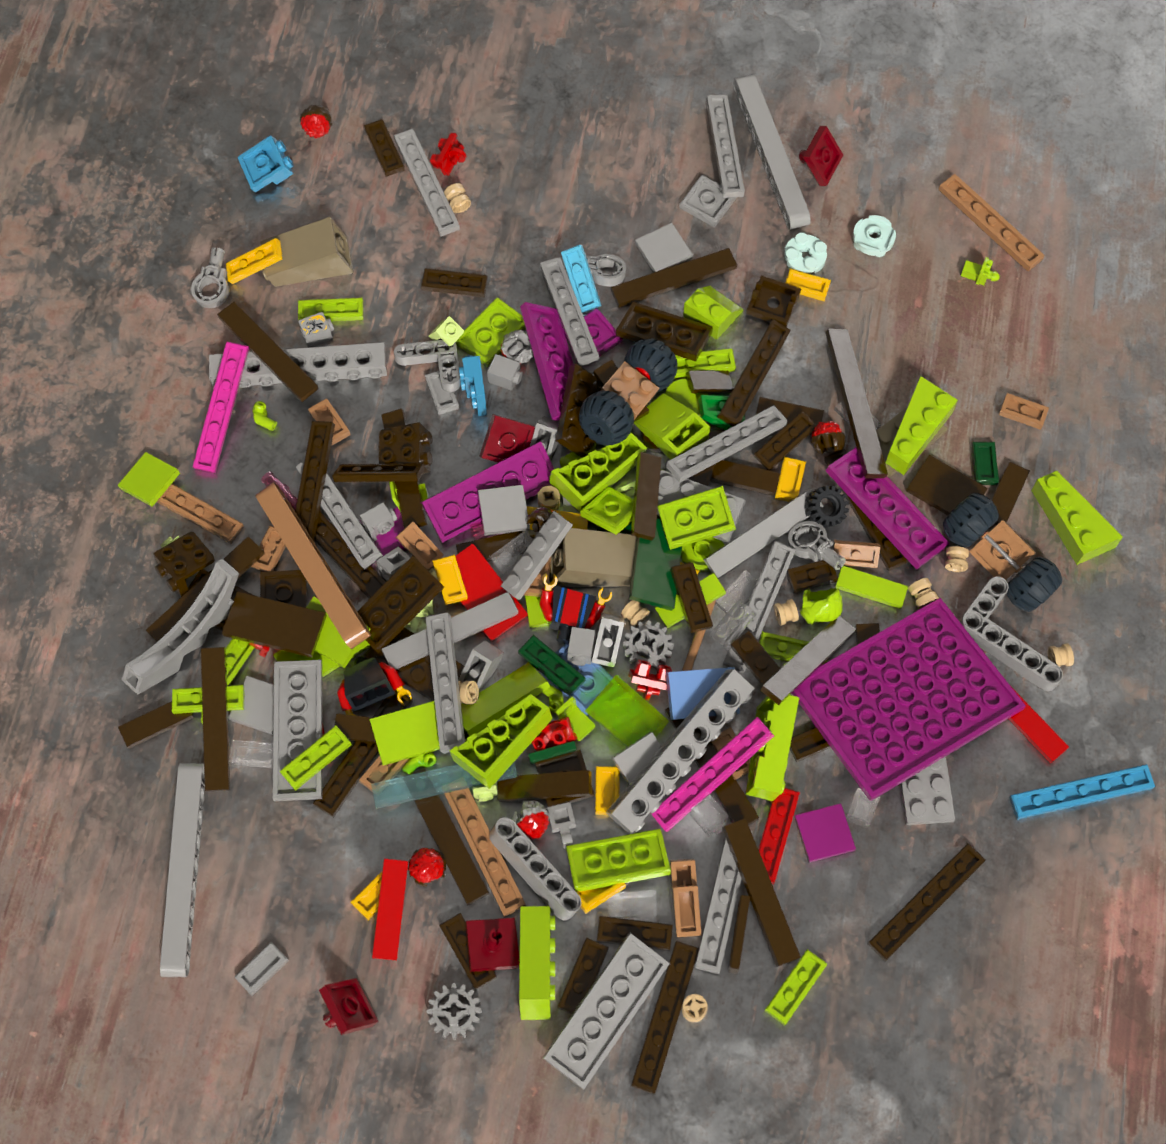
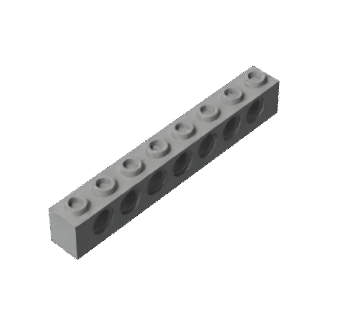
M384 342L283 350L298 366H302L301 369L314 382L323 380L333 382L338 379L357 380L365 377L380 378L381 376H387ZM248 352L239 387L247 388L253 385L270 386L282 383L252 352ZM223 354L209 355V379L213 388Z
M735 669L726 670L611 805L606 814L626 832H638L646 822L644 819L648 814L654 813L660 807V800L664 795H669L675 789V782L680 776L684 777L691 770L690 764L695 759L703 756L707 750L705 748L706 745L719 737L722 732L720 730L722 726L735 718L737 715L735 711L738 707L745 705L752 697L750 693L754 690V687ZM726 692L731 695L729 704H726L724 701ZM711 710H714L716 713L714 722H711L709 719V712ZM697 727L701 730V737L698 740L693 735ZM682 745L686 748V755L683 758L678 754V749ZM668 763L671 766V772L668 776H665L663 767ZM653 781L656 785V790L653 794H650L647 787ZM635 800H639L641 807L635 813L632 810V803Z

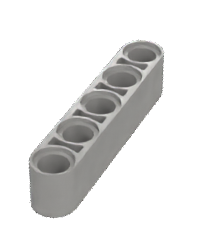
M507 817L498 819L489 833L492 844L547 906H550V910L556 917L561 920L571 919L581 907L580 896L513 820ZM498 829L504 830L507 835L501 834ZM514 847L520 848L523 854L518 853ZM531 865L536 866L539 872L532 870ZM547 884L554 886L555 891L549 889ZM563 902L568 903L571 909L566 908Z

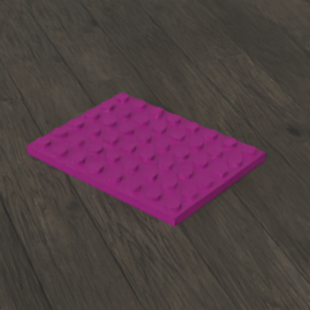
M941 598L823 664L792 693L793 696L799 697L798 703L870 801L1024 710L1026 706Z

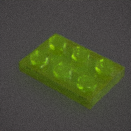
M617 675L611 679L585 710L586 713L625 747H629L649 732H653L654 736L657 737L669 723L665 716Z

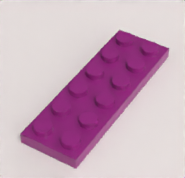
M524 302L520 309L552 420L559 421L569 367L573 365L570 350L557 309Z
M540 441L422 501L421 504L438 538L443 543L482 522L478 490L523 485L526 500L538 494L543 487L552 486L549 480L554 467Z
M857 448L842 456L825 470L916 570L950 544L888 477H864Z

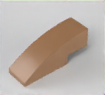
M669 860L676 937L701 936L695 860Z

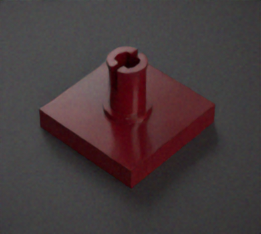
M819 126L807 150H801L799 153V159L802 160L801 163L808 165L820 186L828 185L843 157L842 151L827 126Z
M492 414L479 457L500 462L530 447L535 426Z
M515 918L470 920L465 922L470 972L519 969L520 958Z
M357 978L327 984L319 989L329 1010L328 1013L323 1015V1020L326 1021L330 1018L325 1023L326 1026L329 1028L337 1026L341 1035L373 1027L379 1022Z

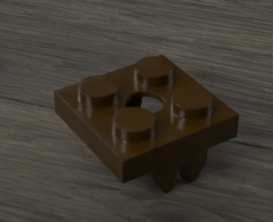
M761 275L752 292L746 314L771 322L773 319L787 327L800 296L801 288ZM771 298H776L780 305L777 308H771L768 306L767 301Z

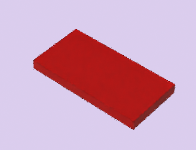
M471 544L455 556L468 597L467 600L459 602L466 611L507 593L501 587L503 584L501 578L474 544ZM511 594L510 596L518 610V615L482 630L490 642H493L528 616L522 605Z

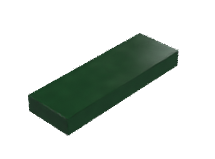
M534 634L518 650L520 656L570 697L586 681V678Z

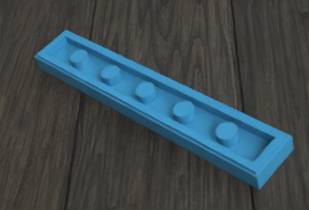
M1146 764L1017 793L1009 798L1018 820L1150 790L1155 787L1149 767Z

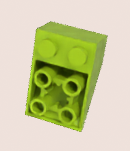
M664 393L647 406L649 414L634 422L670 460L709 439L710 426L696 412Z

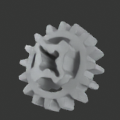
M650 620L647 621L645 626H643L641 621L638 622L637 629L631 626V634L626 633L625 639L627 641L623 642V648L626 649L624 651L625 657L631 656L629 663L633 664L639 659L650 662L651 666L658 670L659 663L666 665V658L672 657V652L669 650H673L674 644L670 643L672 635H666L667 628L659 629V622L655 626H651ZM639 636V641L635 642V645H633L634 640ZM645 641L646 643H648L649 646H652V651L647 645H645ZM664 646V649L661 652V654L657 655V651L662 649V647Z
M452 983V987L449 990L443 985V992L441 994L437 991L434 992L436 1000L429 999L428 1001L433 1006V1009L427 1010V1014L433 1016L428 1021L430 1025L437 1024L434 1028L436 1033L443 1030L442 1036L445 1039L449 1034H452L453 1040H456L459 1033L465 1038L467 1029L472 1032L475 1031L472 1025L473 1022L480 1023V1019L476 1014L482 1013V1009L475 1007L480 1003L479 998L472 999L475 994L474 991L470 990L466 993V985L464 984L460 989H457L456 984ZM459 996L464 997L470 1005H463L459 1001ZM449 997V1000L444 1005H440L445 998ZM453 1006H457L458 1010L461 1011L456 1013V1017H452L451 1013L448 1012L452 1011ZM438 1017L446 1018L449 1021L450 1027L443 1025ZM469 1017L468 1021L460 1026V1022L464 1018Z

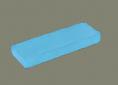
M577 245L562 251L561 254L570 283L582 313L602 306L583 246Z

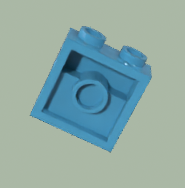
M272 135L237 157L254 192L259 191L271 182L277 185L293 175L291 168L294 167V164L284 154L287 151L284 143L281 140L277 141Z
M465 356L462 358L463 366L459 367L462 391L466 390L467 398H472L473 409L477 408L478 417L487 416L480 356Z

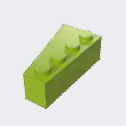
M920 376L889 451L886 464L902 475H905L951 416L958 400Z
M630 433L625 440L618 444L606 446L598 451L594 450L579 460L575 459L560 469L552 470L549 483L580 513L587 504L608 486L612 487L637 465L639 453H646L647 447Z
M1058 471L1045 475L1035 482L1031 491L1076 565L1117 547L1123 536Z
M530 694L507 710L506 714L496 721L494 719L487 724L485 729L468 737L467 741L459 747L455 746L449 750L455 763L490 789L552 720L550 709Z
M789 695L780 705H777L767 696L756 707L755 718L758 717L773 733L774 737L750 758L746 795L773 801L783 793L785 788L784 775L788 764V754L799 697Z
M520 906L519 1003L521 1020H551V1000H555V985H551V977H555V961H551L550 953H555V938H550V931L555 930V915H550V906Z

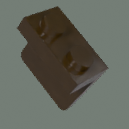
M420 422L382 429L379 432V464L422 463L425 469L423 474L430 473V464L433 462L430 447L433 443L431 432Z
M194 532L183 535L153 553L157 563L154 567L161 578L165 577L172 592L177 591L181 597L189 591L185 579L215 561L214 555Z

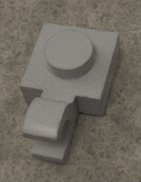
M571 803L547 807L552 833L560 831L563 848L573 845L570 829L575 828L576 823Z

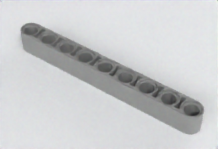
M755 74L734 78L735 94L787 228L794 229L810 225L809 210Z
M180 763L178 766L160 961L161 977H188L205 793L204 763Z

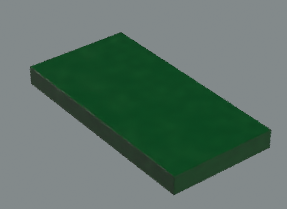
M656 519L655 538L652 541L637 537L629 599L672 611L675 608L677 591L670 568L680 565L682 546L670 550L660 519Z

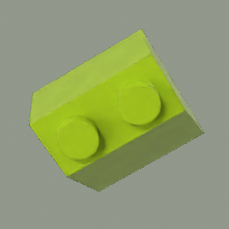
M711 286L698 288L684 303L683 317L712 326L711 336L717 340L743 312V309Z

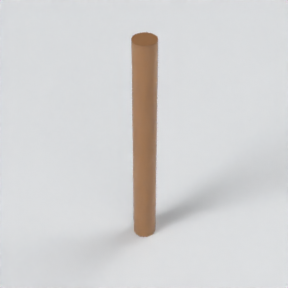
M716 600L707 605L710 617ZM706 630L695 632L682 671L692 670Z

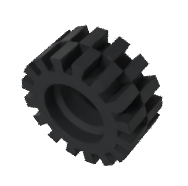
M833 485L823 486L810 492V496L805 500L808 504L804 505V509H809V512H806V516L811 515L809 521L821 524L824 528L840 524L847 517L845 513L849 512V508H845L846 505H849V501L844 502V498L847 497L846 494L841 495L842 490L840 488L835 489L836 486ZM824 498L829 499L833 504V512L830 515L824 514L821 510L820 502Z

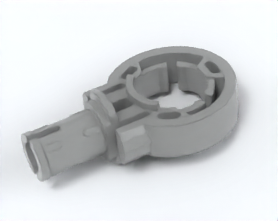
M216 248L211 249L209 265L201 268V273L194 279L191 286L194 299L205 308H216L222 305L229 296L230 287L226 281L227 272L222 268L225 251L221 248H217V252ZM212 283L219 285L217 291L219 296L216 294L211 297L202 295V289L206 285Z
M603 254L597 257L588 256V265L596 284L611 287L623 282L626 264L621 258L610 254ZM615 266L616 272L610 276V274L603 273L601 269L605 267L614 268Z
M804 521L796 524L788 534L789 547L796 549L794 553L796 556L811 558L815 562L824 560L835 570H839L845 564L846 559L832 549L834 543L827 538V532L821 524L813 521ZM810 531L817 537L814 542L807 543V545H802L798 541L803 535L810 534Z

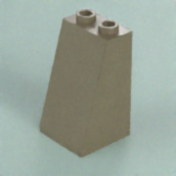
M331 217L260 241L261 245L276 238L281 243L283 259L262 269L265 279L269 280L275 287L354 273L347 236Z
M571 528L551 556L550 582L553 581V575L555 574L557 577V584L555 586L559 587L631 586L637 537L629 534L618 533L615 535L611 532Z

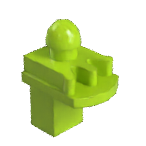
M988 257L985 258L983 266L966 260L961 273L962 277L977 281V285L983 286L987 279L995 282L1000 278L998 272L990 271L993 261L989 260Z

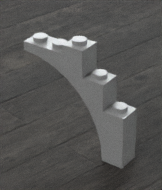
M223 559L217 561L206 585L193 605L155 645L126 664L122 681L138 695L178 672L184 655L204 645L209 629L228 618L234 602L231 599V595L239 573Z

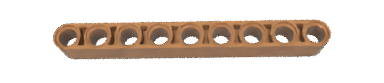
M275 482L271 483L255 496L345 643L353 649L370 637L371 633L286 496Z

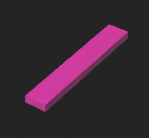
M226 342L193 463L194 469L216 474L247 359L248 346Z
M756 717L666 798L651 815L664 831L668 832L774 737L773 733Z

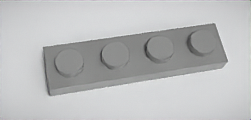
M553 511L501 587L520 600L573 524Z

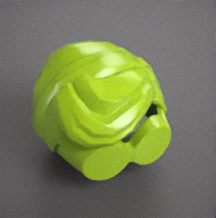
M838 588L817 592L805 590L802 608L799 609L800 614L810 625L814 622H831L837 619L843 611L842 596Z

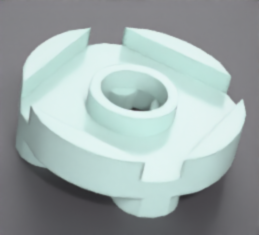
M871 215L869 218L864 220L862 218L856 223L853 231V245L857 250L867 255L882 257L893 247L896 231L892 228V223L888 219L878 215ZM875 232L879 238H872L869 234L872 235Z
M798 233L785 247L784 259L787 262L788 268L804 273L819 272L826 262L827 245L817 237ZM802 252H808L811 256L803 258Z

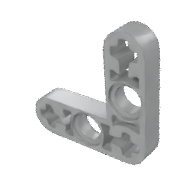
M443 340L401 344L394 349L395 361L399 365L439 362L442 389L447 392H453L460 388L461 382L456 343L448 346ZM424 350L431 351L429 354L426 355L421 354V352ZM447 363L454 364V366L450 368L444 367V365ZM448 376H452V382H448Z

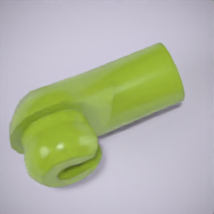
M263 401L255 402L252 408L254 422L270 431H274L277 421L267 416L266 404Z
M549 684L550 688L542 693L549 697L550 711L556 713L564 704V697L560 690Z
M429 752L412 757L401 770L405 774L410 775L418 767H431L436 763V756Z

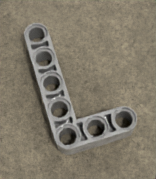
M991 578L966 611L960 623L981 649L1042 690H1054L1063 678L1062 669L989 620L1009 589L1008 583L1004 578ZM991 588H997L1000 593H995ZM979 605H985L988 610L981 609ZM971 621L976 627H970L966 622ZM986 635H992L995 641L989 640ZM1005 648L1013 649L1015 654L1008 653ZM1025 661L1032 662L1035 667H1029ZM1045 674L1052 675L1054 681L1048 680Z

